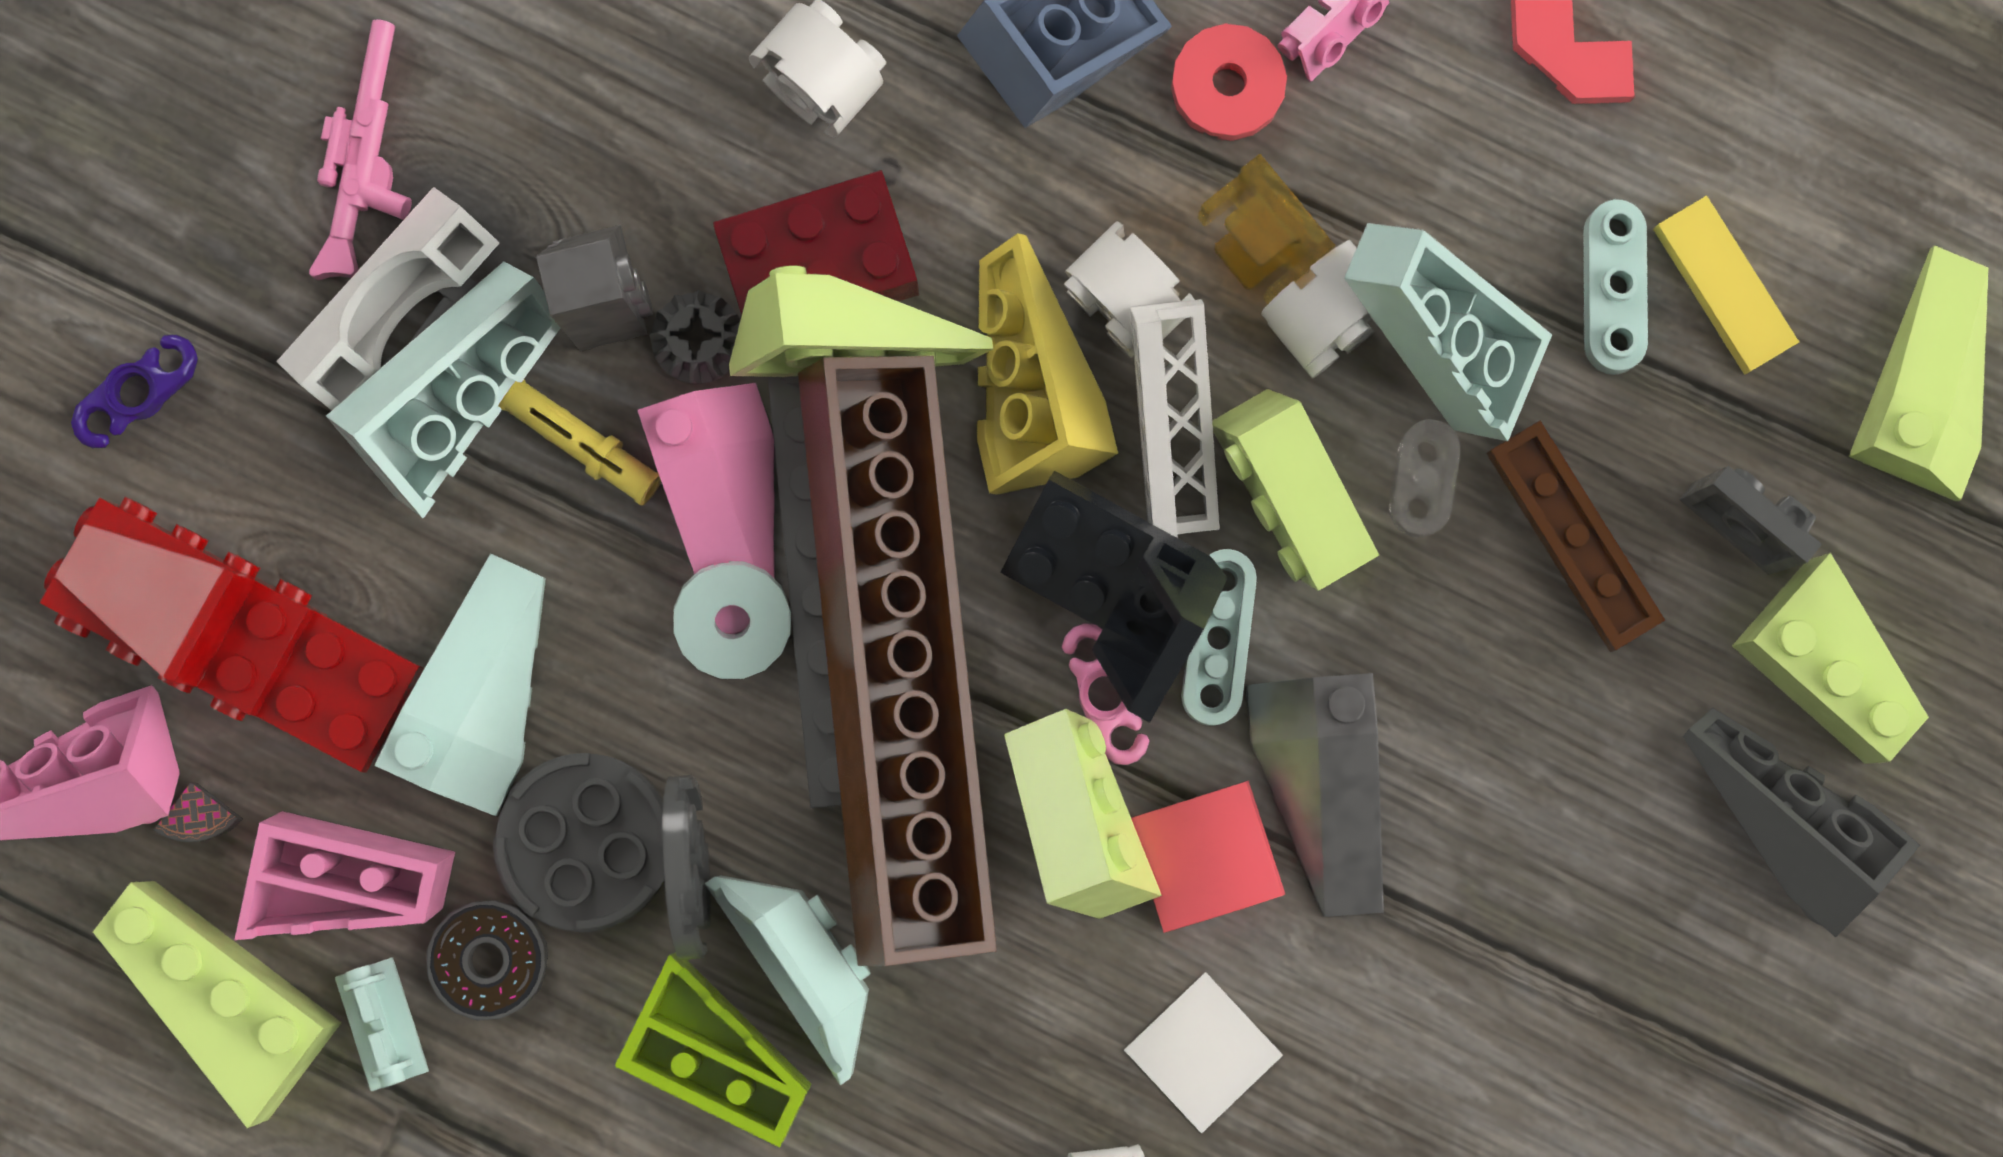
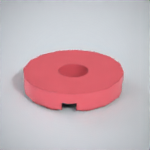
M1222 24L1203 29L1186 42L1174 64L1171 91L1177 111L1191 128L1202 134L1205 132L1210 136H1217V139L1234 141L1253 136L1271 123L1284 100L1287 74L1281 54L1266 36L1248 26ZM1222 70H1233L1242 77L1245 88L1234 96L1223 95L1214 87L1213 76Z

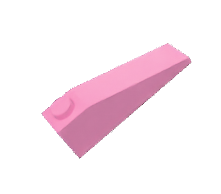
M751 383L693 391L637 410L694 574L700 569L713 564L745 561L766 570L775 579V446L773 431L757 384ZM736 605L723 607L715 617L717 627L727 634L742 632L750 621L748 613Z
M151 685L100 702L83 712V718L86 722L60 737H57L52 730L34 739L33 749L10 765L0 760V840L117 833L141 824H150L168 816L180 772L159 693Z

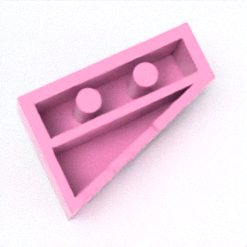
M282 811L259 823L235 940L254 939L257 936L286 933L299 935L310 934L313 931L342 928L355 930L425 923L443 909L455 852Z

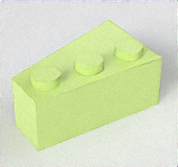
M1266 389L1212 420L1213 432L1224 449L1231 468L1237 477L1243 481L1253 498L1251 505L1255 514L1267 531L1272 530L1282 549L1277 552L1279 559L1293 581L1296 582L1301 579L1319 591L1379 556L1300 401Z
M1064 709L1005 733L1004 736L1047 904L1101 919L1162 896L1105 754V740L1096 723L1073 711Z

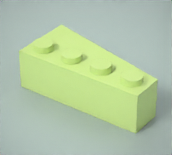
M155 881L131 882L93 931L247 1129L270 1119L342 1023Z

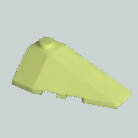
M1937 246L1930 248L1849 455L1850 458L1954 501L1962 499L1982 444L1988 267Z

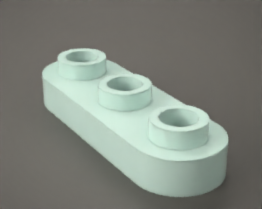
M1617 199L1606 201L1599 205L1587 218L1583 231L1585 354L1589 362L1597 370L1613 375L1624 373L1636 366L1645 356L1648 347L1646 221L1642 212L1635 205L1628 201ZM1617 219L1623 222L1626 227V235L1617 236L1613 234L1609 227L1610 220ZM1611 276H1619L1625 280L1627 284L1626 293H1617L1611 288ZM1612 333H1620L1626 338L1627 349L1625 351H1619L1612 346L1610 342Z
M1232 549L1218 550L1209 555L1221 570H1226L1233 574L1235 586L1230 591L1221 592L1205 629L1185 662L1181 696L1182 704L1190 718L1206 726L1220 725L1232 719L1239 711L1243 698L1257 576L1250 559L1243 553ZM1221 628L1227 633L1228 644L1225 648L1215 649L1210 646L1207 635L1211 629ZM1205 686H1214L1220 691L1221 702L1217 707L1210 708L1202 703L1200 693Z

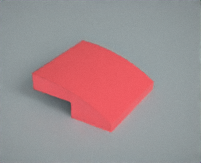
M1249 781L1131 817L1162 895L1154 898L1153 901L1164 933L1285 895Z

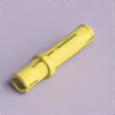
M525 380L521 383L515 381L498 405L503 411L509 412L542 435L546 440L552 442L586 466L585 473L595 480L601 477L632 497L639 505L643 506L658 489L661 483L658 472L653 471L623 450L622 441L613 435L607 438L572 415L568 410L531 387Z

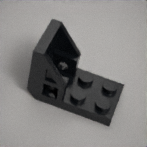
M1056 471L1048 479L1000 571L1003 575L1103 629L1092 651L1127 710L1149 723L1205 629L1227 581V576L1211 556Z

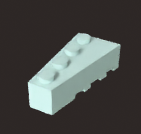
M503 261L326 415L393 496L420 517L424 518L436 502L431 497L446 476L449 474L454 477L467 459L463 453L482 426L485 425L489 428L502 409L498 405L515 381L521 383L560 330V326L550 316L544 290L534 277Z

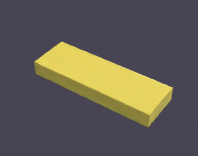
M1708 196L1696 201L1653 228L1744 375L1799 343Z

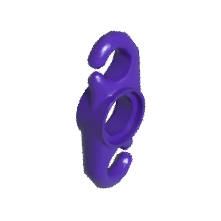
M164 335L160 339L162 348L175 349L182 355L183 361L180 368L173 372H166L160 367V351L156 347L146 350L142 358L135 363H125L115 367L106 379L75 407L71 425L75 437L81 444L90 448H105L110 443L107 435L92 433L87 427L89 416L96 411H104L109 415L111 421L109 431L114 436L121 435L128 424L134 420L147 419L155 415L163 404L194 376L198 358L195 347L189 340L179 335ZM133 376H143L149 384L147 399L136 407L125 406L120 397L123 383Z

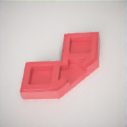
M1511 0L1513 50L1529 65L1533 63L1557 85L1556 89L1572 104L1629 103L1635 97L1632 41L1574 42L1572 0Z

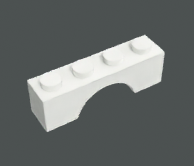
M433 187L276 362L303 388L329 409L333 410L381 368L384 347L400 320L417 303L442 288L461 287L499 245V242L460 205Z

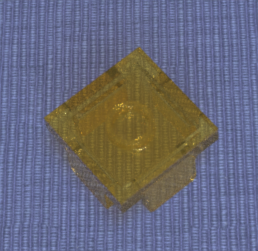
M1258 154L1244 165L1235 179L1201 205L1197 216L1198 220L1205 227L1233 204L1237 206L1238 209L1227 216L1224 222L1229 233L1215 244L1214 251L1245 289H1253L1279 267L1283 266L1289 270L1268 287L1263 297L1267 304L1291 282L1295 281L1297 283L1311 271L1309 267L1336 246L1261 154Z

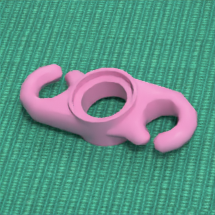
M1089 623L1073 627L1065 635L1062 644L1064 653L1073 654L1082 639L1091 638L1097 641L1103 629ZM1076 657L1072 658L1069 662V668L1077 678L1080 705L1085 717L1095 722L1102 732L1106 745L1105 754L1107 759L1117 765H1129L1137 762L1147 751L1150 742L1148 736L1138 734L1129 749L1118 750L1111 743V734L1114 729L1120 726H1126L1135 731L1139 730L1142 726L1141 718L1129 712L1122 701L1117 708L1111 711H1101L1095 708L1089 700V687L1094 680L1108 676L1098 659L1085 662Z

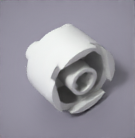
M814 0L810 6L796 3L750 54L749 61L753 68L761 61L769 70V73L763 79L764 83L792 111L810 125L820 117L830 124L823 133L831 137H837L883 85L880 71L886 65V61L872 45L864 40H859L856 44L839 27L843 23L842 19L822 0Z
M1116 221L1065 270L1069 279L1064 283V286L1068 289L1066 293L1089 317L1098 310L1109 321L1105 325V328L1108 330L1106 334L1131 358L1134 356L1130 307L1195 299L1189 293L1181 301L1178 298L1180 294L1173 288L1179 282V279L1135 234L1132 233L1123 241L1122 238L1125 236L1124 227ZM1185 318L1162 320V339Z
M1351 240L1345 241L1309 267L1311 269L1309 273L1297 283L1295 281L1291 282L1261 312L1269 327L1312 379L1340 357L1335 352L1336 348L1339 347L1341 351L1344 350L1348 354L1374 333V330L1368 324L1369 321H1374V319L1344 279L1357 249Z

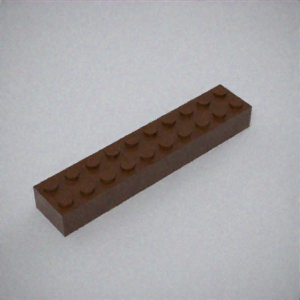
M934 356L823 357L798 372L857 965L891 966L997 952Z

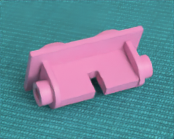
M1318 0V3L1329 12L1324 16L1311 6H1308L1281 32L1283 39L1277 46L1281 53L1291 61L1300 56L1306 78L1312 82L1325 68H1329L1339 61L1346 47L1365 28L1373 26L1381 18L1385 7L1389 4V0Z

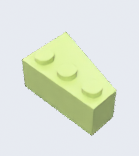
M1831 553L1810 559L1807 563H1804L1732 645L1734 649L1864 764L1890 762L1929 718Z

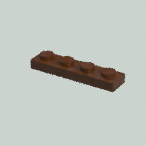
M1541 420L1486 453L1609 652L1618 650L1666 621Z

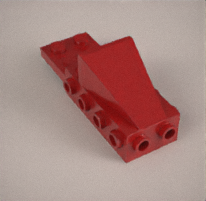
M125 496L121 504L118 505L99 498L95 506L87 508L82 513L74 528V537H76L66 557L59 559L51 567L44 581L46 592L39 603L58 613L53 621L55 624L83 638H87L90 632L93 631L110 641L105 650L112 655L136 666H139L142 659L145 660L159 673L158 679L178 690L191 694L193 688L197 687L214 696L210 706L215 710L241 722L246 714L256 716L359 772L367 773L424 667L309 606L308 603L313 595L282 579L274 587L257 578L256 576L261 568L252 562L229 551L223 560L204 550L209 540L179 524H176L173 531L170 532L153 523L158 513Z

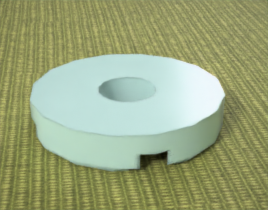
M729 561V563L713 564L700 569L683 585L674 605V635L682 654L698 670L720 679H744L766 670L782 654L790 636L791 609L782 586L766 570L745 561ZM736 605L743 608L750 618L748 626L737 634L722 632L715 623V617L723 607Z

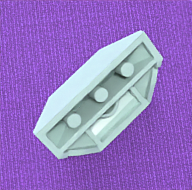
M722 875L713 877L705 885L721 906L838 1083L842 1085L851 1078L854 1072L869 988L863 981V979L871 974L868 967L857 965L856 949L851 944L844 949L840 947L830 932V929L836 926L837 922L819 895L809 900L802 890Z

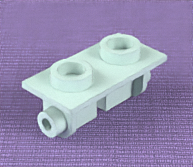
M393 957L336 976L335 980L370 1091L385 1088L429 1072Z

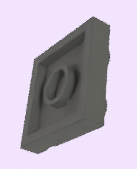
M1726 466L1693 482L1679 499L1768 575L1807 563L1822 545L1808 533L1816 520L1814 514L1791 495L1780 499L1776 504L1772 503L1763 495L1765 488L1761 482L1750 473L1739 468L1733 470L1731 467Z

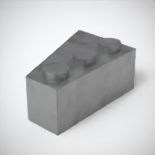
M621 225L553 241L552 245H549L546 250H543L536 256L550 316L580 351L647 335L643 317L653 315L651 301L645 282L640 281L637 269L632 268Z

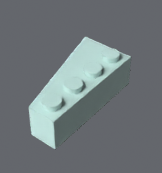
M1367 223L1344 279L1454 431L1508 441L1552 334L1424 230Z

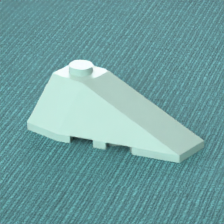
M489 555L402 707L374 766L431 792L494 816L499 815L524 759L526 742L523 741L527 709L530 707L532 687H530L534 652L538 645L546 578L496 555Z

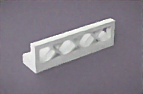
M1200 299L1130 307L1147 522L1178 538V534L1219 530L1204 303ZM1191 317L1192 338L1175 356L1163 346L1161 321ZM1192 354H1194L1195 371L1185 364ZM1164 358H1165L1168 362H1170V363L1167 365L1166 368H1165V365H1164ZM1178 370L1196 383V395L1181 412L1167 403L1166 391L1167 382ZM1197 410L1199 427L1189 420ZM1168 415L1174 419L1170 424ZM1182 427L1200 439L1199 452L1185 468L1172 459L1170 443L1171 439ZM1201 466L1203 482L1194 476ZM1173 472H1175L1178 475L1174 480ZM1187 482L1204 495L1205 514L1176 517L1175 495Z

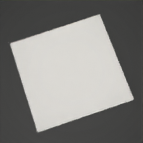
M1206 972L1124 1049L1201 1134L1283 1056Z

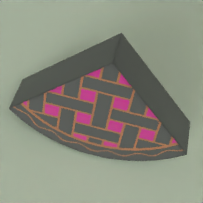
M190 783L170 808L168 816L162 818L154 831L175 841L201 842L228 833L243 818L198 783Z

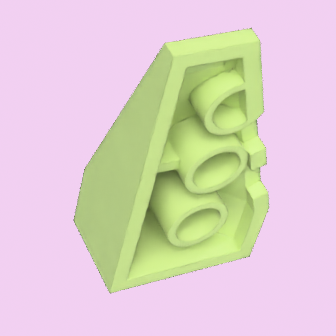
M784 266L771 270L769 272L770 277L748 290L729 362L730 376H798V372L823 357L934 356L935 366L961 365L993 350V343L991 337L834 276L806 274V268L802 266Z

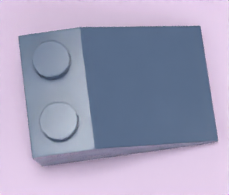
M984 0L957 37L1024 128H1027L1066 105L1168 32L1172 25L1153 0Z

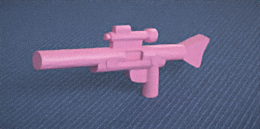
M384 20L372 21L353 120L346 119V109L343 107H337L333 117L325 116L321 140L328 141L324 165L323 168L319 169L317 182L321 186L332 188L336 185L338 178L336 166H343L330 235L309 270V274L316 280L338 276L352 278L359 270L352 243L359 211H367L368 207H371L394 217L405 219L411 209V198L391 191L393 182L392 167L382 157H378L388 110V103L381 101L395 31V25Z

